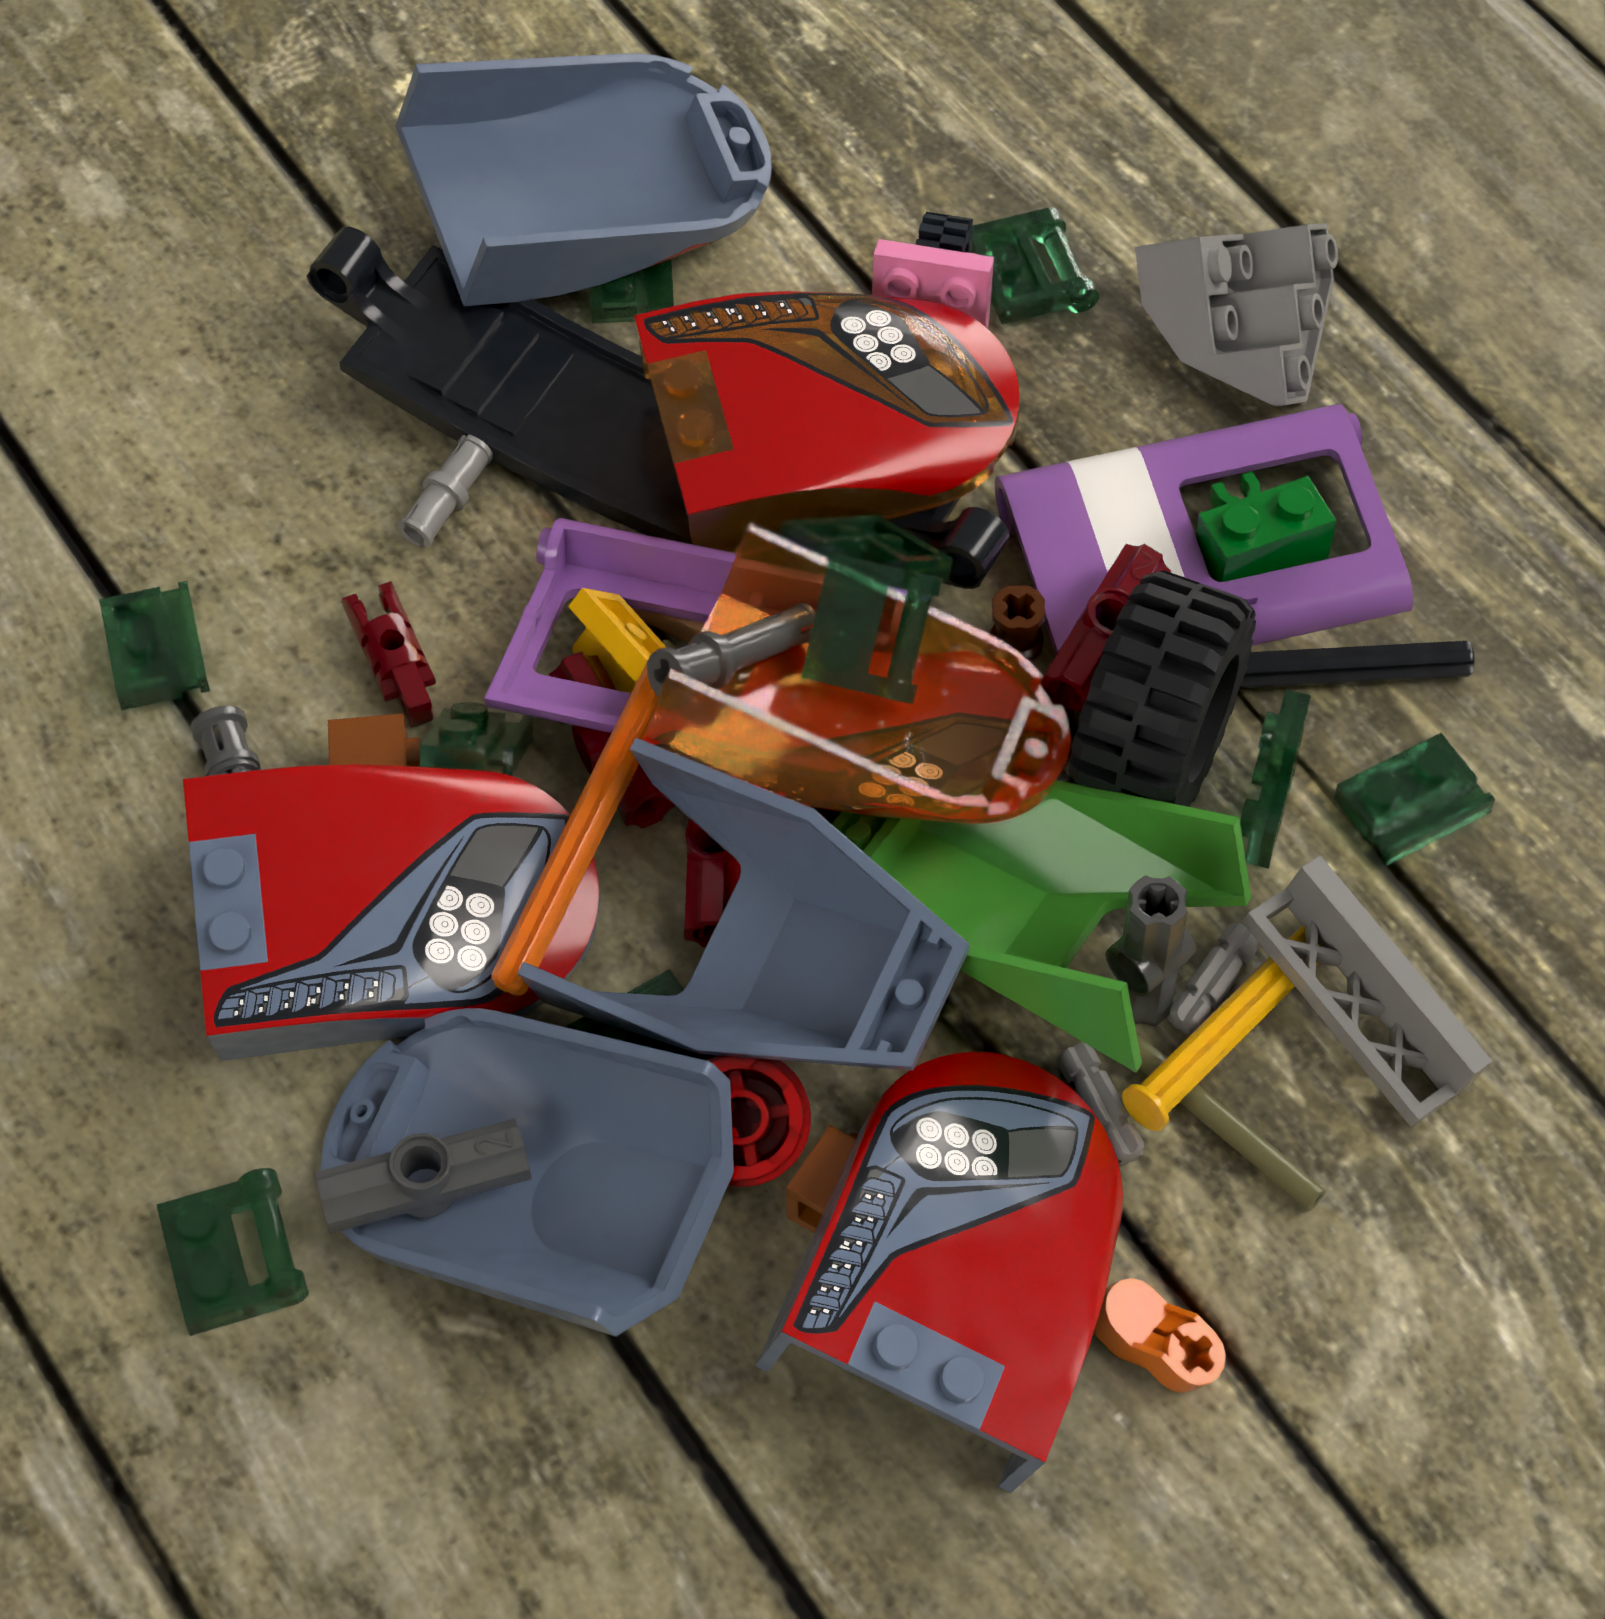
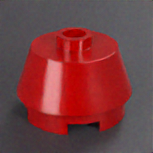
M719 1055L711 1057L706 1061L715 1065L730 1080L734 1173L728 1185L737 1187L756 1186L779 1177L800 1157L810 1133L811 1108L802 1082L790 1067L781 1060Z

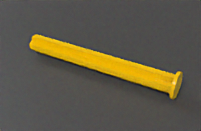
M1303 925L1288 939L1304 943L1305 928ZM1271 957L1140 1085L1131 1084L1123 1091V1104L1136 1122L1149 1130L1161 1131L1169 1122L1168 1113L1295 987Z

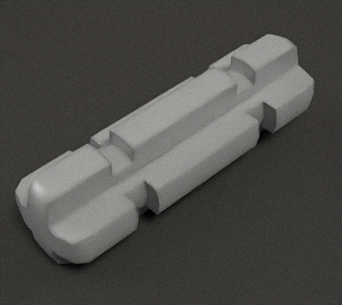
M1235 922L1226 927L1218 939L1220 944L1210 950L1187 983V991L1181 992L1171 1006L1169 1022L1174 1028L1182 1030L1190 1036L1209 1017V1013L1217 1009L1242 973L1240 968L1246 966L1257 951L1258 941L1241 923Z
M1081 1042L1074 1047L1065 1049L1060 1054L1059 1068L1067 1083L1075 1086L1076 1090L1074 1092L1084 1100L1104 1127L1114 1148L1119 1166H1123L1143 1155L1144 1141L1135 1124L1128 1123L1127 1118L1130 1115L1107 1072L1100 1071L1098 1068L1102 1063L1094 1048Z

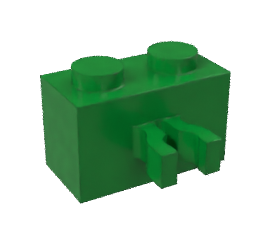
M1253 471L1242 474L1239 489L1245 497L1242 499L1230 495L1222 482L1211 485L1209 501L1213 509L1199 513L1196 539L1207 571L1213 580L1226 582L1329 559L1336 519L1309 476L1260 492V483Z

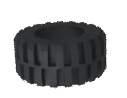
M1165 570L1147 574L1141 579L1140 584L1134 587L1129 596L1126 606H1123L1116 619L1114 630L1111 635L1109 634L1103 648V655L1090 682L1091 687L1087 699L1083 703L1079 716L1078 730L1074 735L1071 750L1073 753L1068 766V773L1070 774L1068 783L1190 807L1200 791L1204 778L1207 777L1217 748L1221 744L1247 668L1246 663L1251 653L1252 636L1256 627V613L1246 599Z

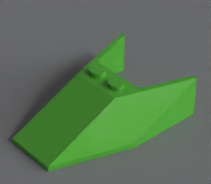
M1056 781L1047 797L1033 809L1015 818L1000 822L966 824L887 818L841 812L832 823L837 830L969 943L971 948L960 969L962 972L1134 1072L1138 1071L1142 1065L1127 982L1068 969L1067 967L1106 913L1115 909L1127 908L1129 889L1145 875L1152 878L1171 876L1187 890L1185 907L1246 906L1251 899L1239 817L1118 792L1089 788L1064 781ZM1001 782L989 783L975 794L949 807L919 814L934 816L955 810L983 796ZM985 783L947 784L929 805L911 809V811L921 812L946 806L967 796ZM850 801L844 809L856 810L864 808L860 807L855 801Z

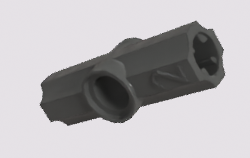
M1145 875L1129 889L1123 936L1111 945L1105 953L1107 964L1116 979L1127 982L1135 1024L1144 1023L1157 1026L1167 1018L1173 1003L1178 968L1193 957L1196 952L1192 936L1185 927L1188 915L1185 907L1187 890L1171 876L1152 878Z
M515 1119L440 1139L427 1133L412 1134L401 1139L392 1152L314 1172L329 1234L405 1213L418 1218L435 1217L445 1212L453 1200L531 1179L525 1146ZM420 1169H431L438 1172L434 1179L425 1183H415L407 1179L412 1173Z

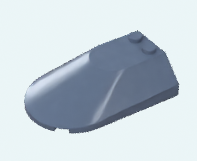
M465 1008L439 1013L424 1019V1029L412 1034L398 1045L394 1044L391 1040L382 1045L362 1065L345 1088L334 1109L325 1134L321 1156V1170L392 1152L401 1139L412 1134L427 1133L440 1139L515 1119L523 1139L531 1173L530 1180L453 1200L445 1212L435 1217L418 1218L405 1213L343 1230L342 1232L345 1236L370 1255L391 1265L613 1336L620 1335L679 1298L734 1173L730 1080L715 1065L705 1060L499 1011ZM420 1169L412 1173L407 1179L415 1183H425L434 1179L438 1172L431 1169Z

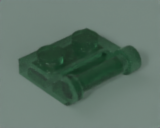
M1043 208L974 225L973 244L970 253L994 257L991 302L1002 325L1064 309H1069L1074 313L1085 312L1094 307L1099 300V292L1093 280L1084 276L1064 234L1067 228L1061 212L1056 208ZM1036 239L1039 243L1045 245L1061 279L1060 282L1051 284L1031 240Z
M830 553L801 678L914 704L918 685L912 683L931 599L932 596L939 598L943 579ZM891 586L907 590L888 674L887 677L869 673V668L888 587Z
M254 1169L242 1175L236 1182L156 1205L185 1325L190 1336L293 1306L305 1300L309 1295L305 1275L302 1270L295 1268L277 1200L282 1194V1188L278 1173L274 1169ZM250 1209L253 1214L269 1276L264 1282L252 1286L249 1283L232 1217L233 1214Z

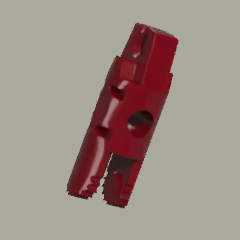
M390 581L378 585L380 592L378 595L384 612L387 614L369 621L364 604L358 599L356 593L343 597L341 603L372 669L385 702L397 698L410 727L413 728L434 720L431 710L432 703L426 687L435 685L436 679L420 647L394 585Z

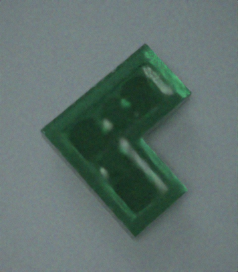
M880 515L782 520L778 544L799 556L800 563L807 568L819 571H833L836 569L837 564L854 563L862 567L872 568L886 576L885 582L887 584L916 590L921 589L924 583L948 582L953 558Z
M1286 689L1280 713L1277 714L1269 711L1266 713L1258 745L1260 750L1251 784L1262 786L1258 801L1246 798L1240 819L1242 837L1249 838L1245 855L1247 864L1267 869L1270 867L1298 762L1311 695Z

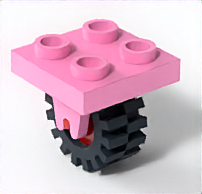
M926 212L919 227V238L916 239V244L878 239L873 259L872 295L912 298L944 304L973 317L988 329L994 257L970 253L973 244V219ZM885 299L877 301L895 307L917 318L940 336L959 357L967 358L942 331L918 313ZM874 302L871 303V305L883 308L902 318L924 352L955 356L942 341L918 321L890 307Z

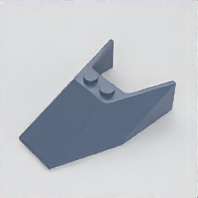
M635 738L630 750L652 785L740 863V879L688 985L677 995L662 996L591 991L525 962L522 963L517 973L544 1004L698 1054L913 1071L971 948L969 943L813 808Z

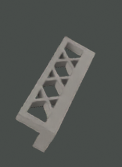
M1321 855L1302 866L1286 889L1248 912L1242 920L1246 928L1411 1128L1465 1091L1493 1062ZM1288 908L1305 928L1304 943L1283 938L1269 919ZM1316 962L1336 966L1347 978L1346 994L1324 988L1315 977ZM1359 1013L1381 1019L1390 1030L1389 1046L1367 1040L1358 1029ZM1402 1065L1422 1069L1438 1090L1419 1103L1401 1081Z

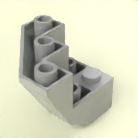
M1327 223L1306 224L1247 234L1194 237L1135 246L1142 306L1182 363L1275 407L1306 402L1308 400L1334 282L1333 268L1336 267L1338 261L1337 244L1333 235L1328 232Z

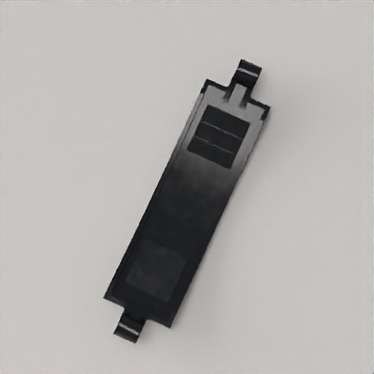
M350 226L342 227L310 265V271L306 275L309 284L322 298L367 327L339 362L341 371L456 441H459L462 435L466 437L467 435H472L479 438L493 452L492 461L556 494L642 534L901 587L910 578L920 577L963 589H975L981 585L1010 538L1009 530L1005 523L997 515L980 507H968L955 520L945 522L966 491V482L932 496L890 489L868 488L794 491L687 514L674 463L699 458L704 442L717 434L729 433L718 391L656 363L647 364L644 357L584 328L533 299L519 302L464 306L443 250L434 245L409 276L402 281L389 268L380 248L372 238L357 228Z

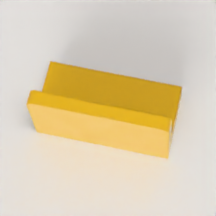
M581 588L568 607L586 626V629L574 643L572 651L574 654L582 651L586 655H598L617 691L632 693L650 655L654 651L666 646L619 594Z

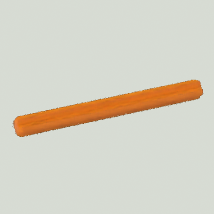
M647 663L491 973L494 985L504 992L515 996H521L527 992L529 986L517 973L523 962L537 968L539 967L639 765L630 748L635 738L644 739L660 708L666 710L668 706L655 694L650 685L647 675Z

